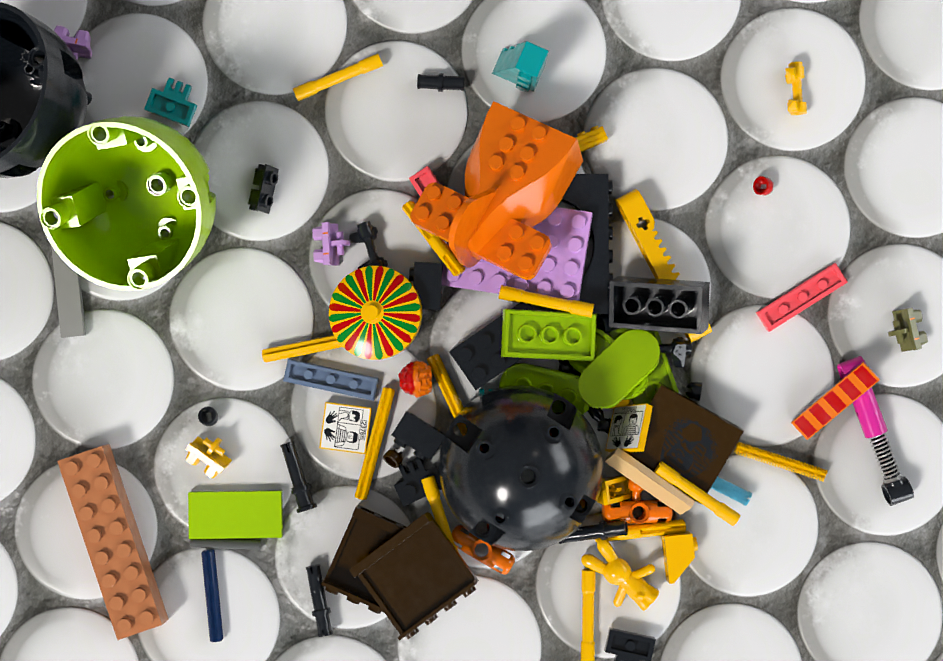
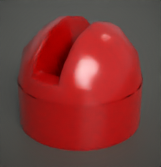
M760 176L755 179L753 190L758 195H769L773 191L774 183L770 178ZM761 185H766V189H761Z

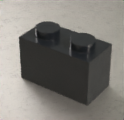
M414 262V267H410L409 280L413 281V285L420 296L422 310L441 311L443 263Z
M407 410L393 431L392 436L395 437L394 442L403 448H406L408 445L415 450L414 455L425 461L426 458L430 460L433 458L443 442L445 433Z

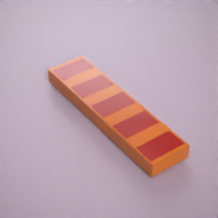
M863 361L791 423L808 440L875 385L880 378Z

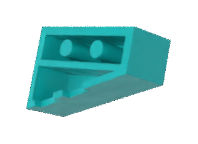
M527 41L517 44L516 47L503 48L492 74L516 84L515 87L521 91L528 92L531 90L534 92L544 70L549 51Z

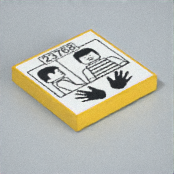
M325 402L319 448L366 454L372 408Z
M646 403L614 408L605 451L611 453L616 448H620L625 452H643L653 406Z

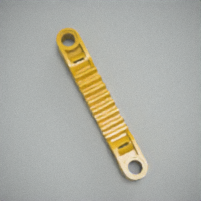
M634 189L615 199L616 205L655 279L676 280L680 273H672L675 264L668 265L667 263L671 256H663L667 249L666 247L659 248L662 239H654L658 234L657 231H652L655 221L640 192ZM638 219H640L641 222L645 221L647 223L644 229L642 227L638 229ZM709 324L708 330L702 334H684L692 343L711 333L712 329Z

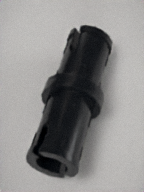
M439 73V75L418 74L417 89H438V92H443V90L464 91L465 76H444V73Z

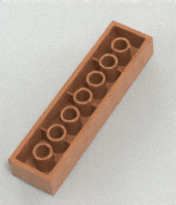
M110 444L57 461L117 640L163 625L169 619Z

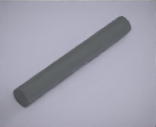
M191 539L190 548L261 550V540Z

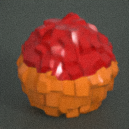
M424 361L410 362L398 374L400 387L405 393L418 398L432 391L431 365H427Z

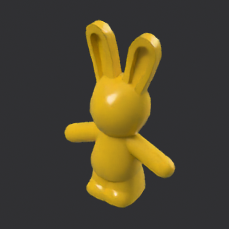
M599 538L597 548L607 560V563L592 554H584L581 562L585 567L603 574L609 583L619 585L613 600L616 607L622 605L627 593L642 610H646L658 597L659 590L648 584L642 577L652 574L655 571V566L648 564L632 571L629 564L617 556L609 541Z

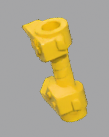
M791 62L788 64V68H785L787 84H792L793 99H789L787 103L788 112L791 115L807 114V103L803 102L801 79L805 77L804 66L802 62Z

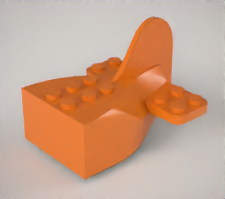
M493 101L467 161L465 196L439 183H430L425 187L411 211L410 218L415 226L449 242L451 251L461 265L470 268L483 259L522 279L531 280L537 275L552 247L549 237L532 227L542 222L556 209L583 163L578 141L568 134Z

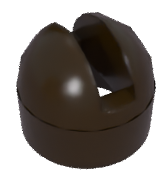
M396 447L389 449L383 456L384 461L393 468H398L404 459L403 452L400 451L398 453V448Z

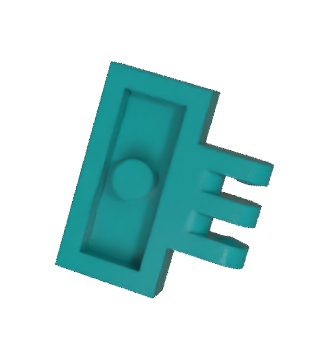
M168 78L163 92L152 88L144 110L190 127L197 108L196 104L187 101L192 86L186 84L183 92H181L183 82L177 81L173 89L175 80Z

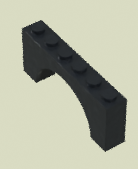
M576 174L561 202L571 205L576 210L593 213L590 229L593 242L592 257L583 275L579 301L594 304L592 314H609V281L613 279V273H609V263H613V249H609V240H613V227L609 226V217L613 216V204L609 203V194H612L613 182L608 179V174ZM552 309V312H566L557 309Z

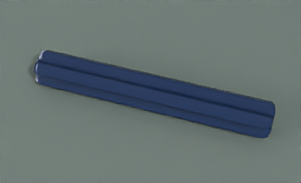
M207 549L202 551L201 556L209 637L211 642H220L223 640L216 558L214 549Z

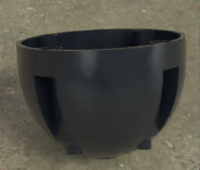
M0 2V178H13L29 175L39 167H42L47 155L58 141L75 129L83 127L87 114V105L91 103L92 95L85 89L82 69L68 45L43 22L12 5Z
M512 385L493 389L468 403L456 415L445 433L439 454V478L446 503L455 518L467 531L494 547L510 551H534L559 543L569 537L583 524L582 522L591 511L595 501L598 500L601 492L604 466L603 455L596 433L589 421L572 403L551 391L525 385ZM557 400H560L564 405L563 411L560 413H554L552 410V404ZM457 423H464L467 426V431L464 435H456L454 433V426ZM555 427L557 434L550 436V429ZM483 443L489 446L486 452L480 451V445ZM526 469H531L534 472V478L530 482L521 480V474ZM584 499L585 507L582 510H575L580 500ZM502 513L504 515L503 520L497 518L496 515ZM481 521L489 524L488 530L484 533L476 530V525Z

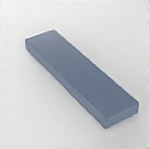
M288 359L283 381L374 401L379 378Z

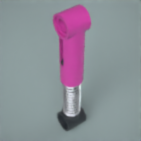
M861 356L837 364L841 380L864 361ZM871 387L853 402V406L864 436L871 439L869 443L873 444L871 447H874V455H877L875 458L878 459L877 463H880L878 466L883 471L881 474H884L882 477L884 478V483L881 485L884 498L890 506L914 498V492L908 479L905 476L902 477L899 472L900 470L897 469L899 466L896 465V458L893 457V450L889 446L890 442H887L888 438H885L887 436L885 433L888 429Z

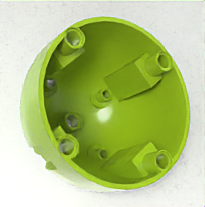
M123 116L92 122L75 129L58 141L47 155L39 174L37 207L43 230L50 244L70 268L98 285L116 290L135 291L152 288L166 282L184 269L196 257L206 243L214 223L216 194L209 190L208 172L210 169L205 159L185 136L156 120L136 116ZM158 179L163 182L164 188L159 185ZM53 212L57 214L58 219L55 218Z

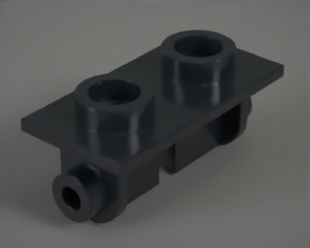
M259 164L258 168H255L252 184L258 185L259 190L251 189L248 205H250L249 210L269 214L273 204L275 185L278 182L279 169L267 164Z

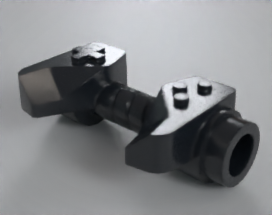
M370 221L358 224V232L349 235L350 243H365L370 259L359 266L358 269L367 266L387 267V260H384L383 257H378L374 240L377 239V228L373 227Z
M677 337L670 344H659L660 353H671L675 367H684L685 356L691 354L692 351L690 340Z

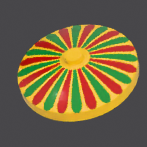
M367 266L351 272L337 285L330 300L329 322L337 341L351 354L371 360L387 359L404 351L417 336L422 322V304L416 288L403 274L388 267Z

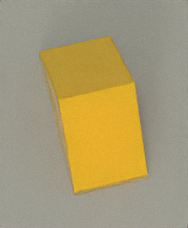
M624 475L603 478L597 502L602 505H610L632 498V491L628 488L629 479Z

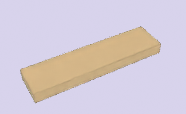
M616 448L604 461L680 515L691 509L695 502L620 448Z

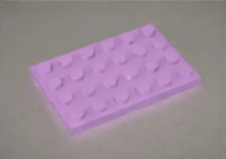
M556 207L546 219L532 227L546 234L551 241L552 247L537 275L531 280L522 279L481 259L475 266L465 267V271L459 276H453L444 264L442 286L499 294L501 285L528 292L579 301L593 213Z

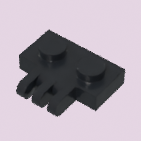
M415 457V462L418 465L416 468H414L411 460L406 462L409 467L407 472L403 464L399 465L398 468L404 481L395 484L394 487L403 507L426 497L421 479L434 475L438 489L441 490L437 466L425 470L419 457Z
M609 627L604 651L615 654L614 661H651L656 639L655 637Z

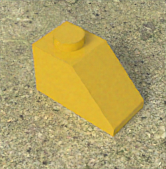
M689 531L661 535L665 575L669 584L675 583L695 558L694 551L698 550L696 536L693 537V534Z

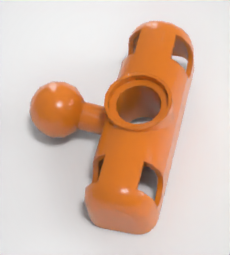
M630 479L628 480V488L632 491V500L617 502L620 504V507L611 508V504L602 505V519L606 523L618 522L611 521L616 519L637 524L669 522L673 516V509L667 505L658 507L657 502H661L660 500H641V492L644 489ZM641 506L643 510L642 515L634 518L632 514L634 508Z
M457 525L451 533L453 540L462 545L461 548L457 546L458 549L500 574L506 575L509 573L515 562L513 554L504 549L489 545L471 533L469 535L460 531L463 527L462 525ZM479 543L486 544L489 549L487 555L479 556L476 554V545ZM504 551L511 556L508 559L501 555V553ZM496 565V566L500 567L501 569H503V571L501 572L500 570L496 569L494 566Z

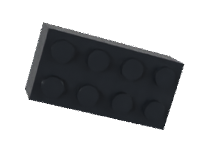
M618 276L609 281V327L702 334L709 327L710 282Z
M523 302L512 308L515 310L535 311L531 304ZM503 315L449 351L475 390L522 359L501 357Z

